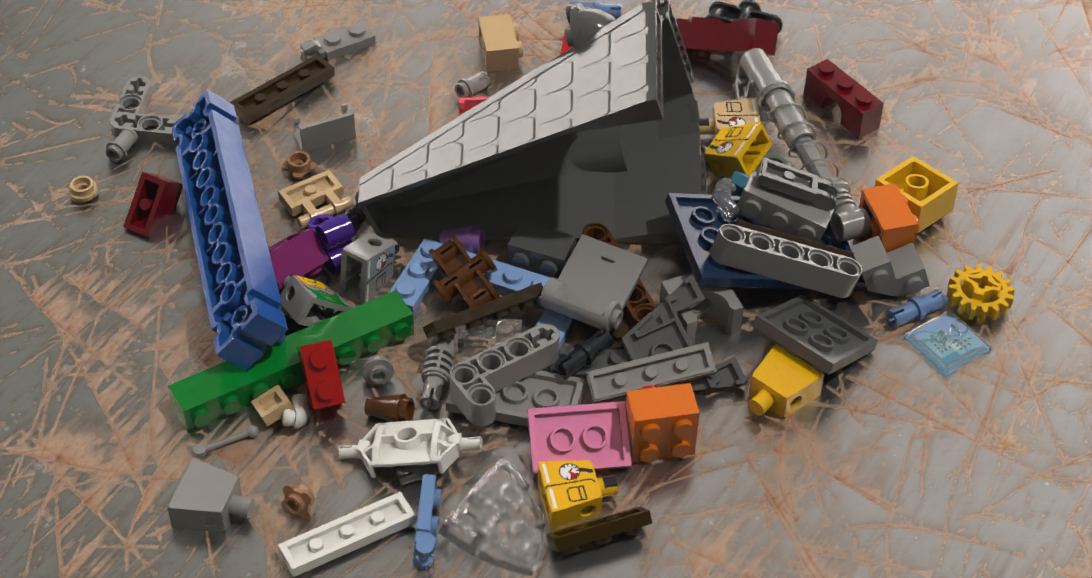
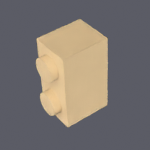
M511 15L478 17L479 41L486 71L519 69V58L523 57V46L521 41L517 42L519 40L518 26L512 23Z

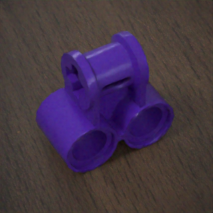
M344 213L336 217L329 214L315 216L308 221V228H313L330 259L324 263L326 268L332 275H336L341 272L342 249L354 242L352 240L355 237L353 224Z

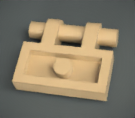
M330 170L278 191L279 200L292 216L302 212L305 214L297 218V223L301 229L307 227L308 221L315 216L329 214L336 217L354 206L350 196L339 199L340 196L344 195V189ZM323 203H327V204H328V205H326V206H324V207H321V208H319V209H316V208H315L316 206H319V205H321V204H323Z

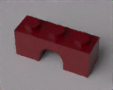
M829 59L807 69L803 94L821 109L836 102L841 111L840 124L858 139L880 127L884 103Z

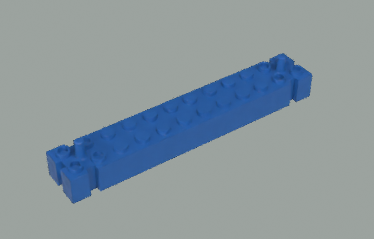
M207 89L193 104L194 109L189 114L185 113L173 125L172 133L174 141L179 144L176 147V153L211 330L218 333L213 338L216 355L248 370L256 361L263 357L266 344L272 346L274 343H283L288 327L284 312L281 311L282 302L240 128L237 124L234 105Z

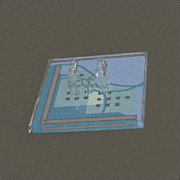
M951 309L904 334V338L944 376L992 349L984 339Z

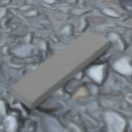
M706 342L588 371L585 373L592 402L596 404L626 397L627 391L639 390L648 385L658 387L671 386L716 375L717 370L709 343Z

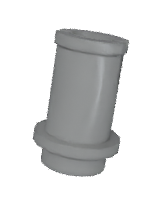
M481 71L468 79L462 78L458 80L455 85L457 96L459 98L473 97V94L490 87L491 81L489 77L482 80L488 74Z
M124 128L114 141H110L106 145V156L113 162L124 160L127 157V151L139 139L137 133L131 128Z

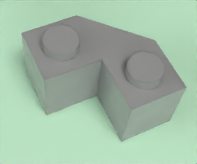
M876 236L850 247L851 252L854 253L853 258L862 266L861 277L867 291L904 297L930 286L925 267L913 243L886 253L879 236Z

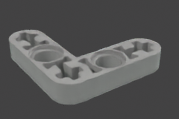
M142 75L129 78L110 118L113 136L117 138L124 128H131L139 137L137 141L179 145L174 141L172 127L181 117L144 114L152 96L151 82L149 78ZM129 105H138L136 108L133 109L125 108ZM149 126H157L154 130H144Z

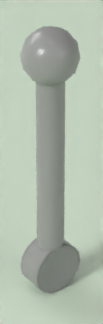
M250 425L246 431L208 445L197 444L193 448L194 455L197 458H203L208 451L246 437L255 438L259 434V429L254 425Z

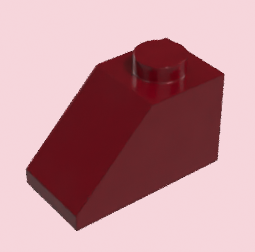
M142 172L123 227L143 236L151 237L175 212L183 184L159 174Z

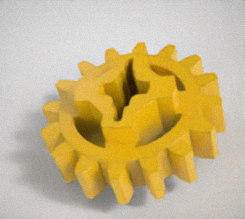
M977 264L975 269L965 265L963 272L957 269L955 270L954 277L950 276L946 296L951 298L950 306H959L958 314L967 312L971 320L975 316H979L981 322H985L986 316H990L995 321L998 314L1005 316L1007 310L1012 307L1015 288L1010 287L1012 280L1002 279L1004 272L994 273L992 272V266L985 270L982 269L980 264Z

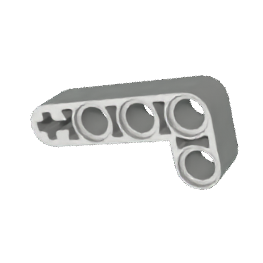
M550 324L537 325L459 362L451 368L450 396L472 424L486 426L495 420L497 391L554 364L558 360L560 333L558 329Z

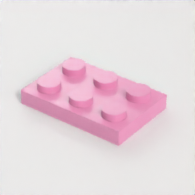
M625 401L527 409L532 475H538V462L589 460L593 463L595 471L631 467Z

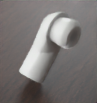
M296 394L292 397L294 410L285 409L282 414V424L285 427L293 426V429L306 425L309 418L308 397L304 394Z

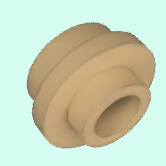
M78 176L70 182L68 193L74 201L87 202L96 197L98 187L91 177Z

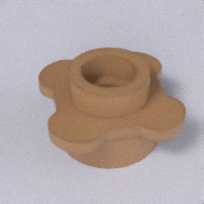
M296 151L288 156L287 161L283 162L282 168L284 171L292 173L293 178L302 179L308 172L315 171L317 164L314 161H310L308 153Z
M303 484L285 485L283 487L285 497L281 502L282 508L291 514H298L302 519H308L311 516L309 508L315 501L313 492Z

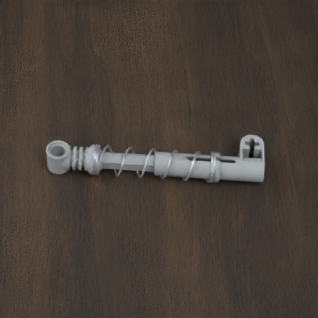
M754 48L747 51L741 57L735 86L738 99L757 97L760 108L768 112L767 120L774 122L779 130L777 137L784 140L790 149L788 156L790 158L799 157L802 161L803 166L800 170L805 167L807 172L818 175L819 178L828 180L830 183L833 182L838 186L837 205L830 218L831 229L835 239L838 242L869 236L871 233V221L868 212L864 208L856 206L850 196L851 188L845 178L838 177V165L833 160L827 159V147L823 142L816 140V129L811 123L806 122L805 110L802 106L795 103V93L787 82L781 80L763 49ZM815 142L821 144L825 149V158L822 157ZM825 161L834 164L837 173L836 177H834Z

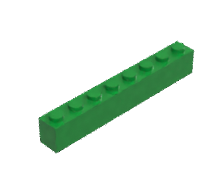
M392 291L287 335L281 344L274 343L272 346L266 344L263 357L256 361L248 370L225 361L168 385L171 405L187 432L205 426L209 422L228 414H233L251 405L252 400L276 385H279L284 391L303 383L304 378L297 347L332 339L338 367L347 365L358 358L377 352L386 346L403 341L414 335L413 313L397 291Z

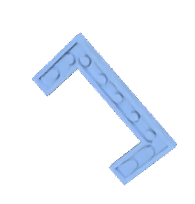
M427 238L423 239L389 291L390 293L396 290L413 315L433 285L432 282L437 279L439 274L445 276L428 252L430 249L436 250L443 243ZM466 251L471 259L477 255ZM493 259L492 261L498 270L494 273L490 271L485 275V278L491 283L496 292L502 295H508L540 282L544 288L546 282L550 279V277ZM540 297L536 298V305L542 307L540 305ZM546 308L536 326L540 324L555 326L560 332L559 349H561L577 320Z

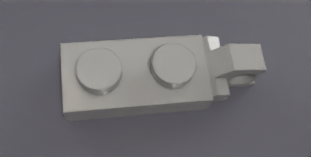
M364 21L355 23L300 44L301 57L306 61L318 54L329 61L375 45V35Z

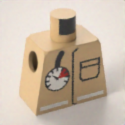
M757 97L714 103L712 118H700V135H713L714 140L723 128L761 122Z

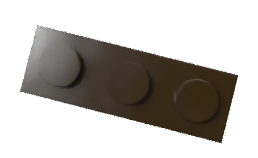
M639 506L546 534L549 548L560 552L562 555L579 551L581 549L580 545L592 542L593 545L608 543L612 541L611 536L623 533L625 536L638 534L643 531V526L653 524L650 510Z

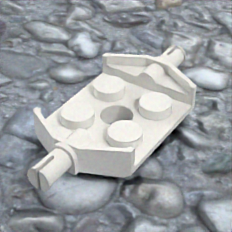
M449 418L376 423L366 436L359 440L358 445H340L339 458L362 459L372 478L376 476L375 467L438 463L439 472L444 473L459 457L460 453L468 450H482L483 442L481 436L462 438V434L457 432Z

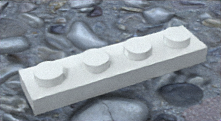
M400 491L278 544L279 553L290 573L295 577L415 524L416 515Z

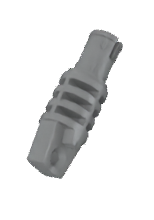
M437 335L434 336L427 350L421 375L424 387L419 401L424 409H427L429 399H432L430 410H436L440 407L442 390L449 383L450 370L454 362V335L440 341Z

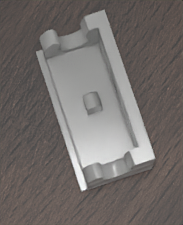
M347 103L341 105V115L328 119L323 118L311 124H300L299 117L293 118V135L303 152L356 137L354 113L352 110H348Z

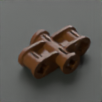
M452 234L449 236L450 240L436 250L430 249L428 251L436 265L446 276L440 281L435 280L432 283L447 305L451 303V298L457 294L461 296L468 308L500 297L491 283L485 278V275L490 271L494 273L498 269L483 248L478 250L479 254L471 259L456 236Z

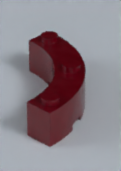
M703 17L676 19L686 52L695 53L694 57L710 59L711 55L743 56L747 51L754 48L763 49L767 56H775L779 23L759 18L732 19V23H724L716 18Z

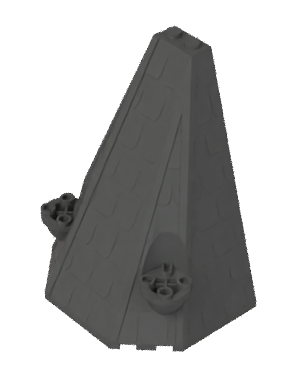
M650 0L644 2L617 19L605 11L584 7L581 3L566 5V15L571 28L565 30L568 47L573 48L552 61L537 67L360 177L359 191L356 192L355 199L358 209H362L366 216L367 224L372 226L375 233L380 237L440 238L442 230L476 225L479 229H484L485 240H510L520 221L574 235L576 236V242H578L585 225L601 223L608 228L617 243L681 244L665 200L668 193L706 194V165L704 140H701L698 102L695 100L692 82H694L693 70L670 0Z

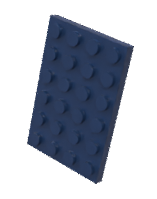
M668 193L665 203L698 286L808 289L720 264L710 256L709 251L723 224H731L732 221L741 220L765 227L734 212L741 196ZM830 219L819 243L851 252L847 241L838 242L835 239ZM861 276L853 291H863L865 284Z

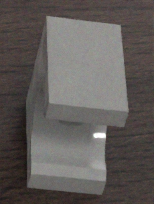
M693 272L661 281L659 304L669 294L674 292L688 276H694ZM699 286L705 298L704 303L677 314L694 346L698 319L710 318L720 322L724 326L726 333L731 336L741 331L744 307L731 287Z

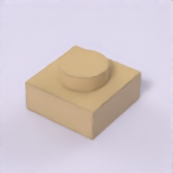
M279 385L274 386L251 401L267 427L275 421L282 419L285 409L294 410L293 405Z

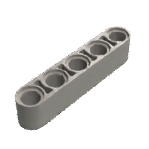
M723 224L720 227L709 251L710 256L720 264L841 298L851 295L863 271L859 262L850 257L734 224Z

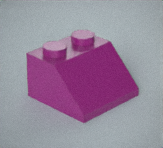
M313 228L291 234L268 247L277 286L281 291L284 290L283 282L287 276L295 274L298 276L305 275L309 278L322 271L321 264L330 260Z

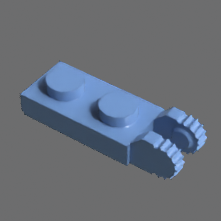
M424 474L422 477L413 553V564L421 570L430 569L433 563L438 517L432 516V509H439L441 489L435 488L436 475Z

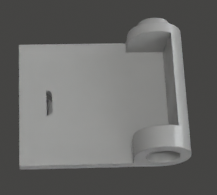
M582 234L559 278L551 277L546 282L541 293L540 305L595 328H604L605 331L610 332L613 328L617 329L623 318V309L647 266L648 259Z

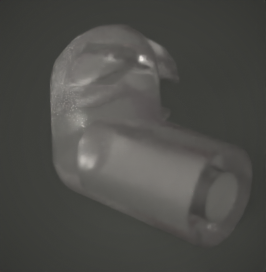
M722 178L715 185L712 199L725 215L731 218L739 211V207L731 199L732 192L736 191V185L730 178Z

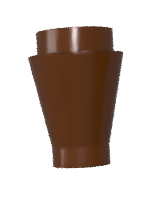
M406 394L380 397L369 396L365 401L364 409L367 416H374L388 422L412 421L415 404L413 398L407 397Z

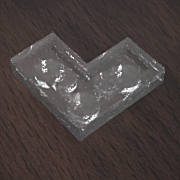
M485 317L482 318L484 324L470 330H466L465 325L459 327L458 347L489 349L522 333V320L502 318L493 320V318Z

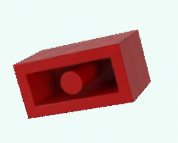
M332 339L297 347L310 409L315 410L346 403Z

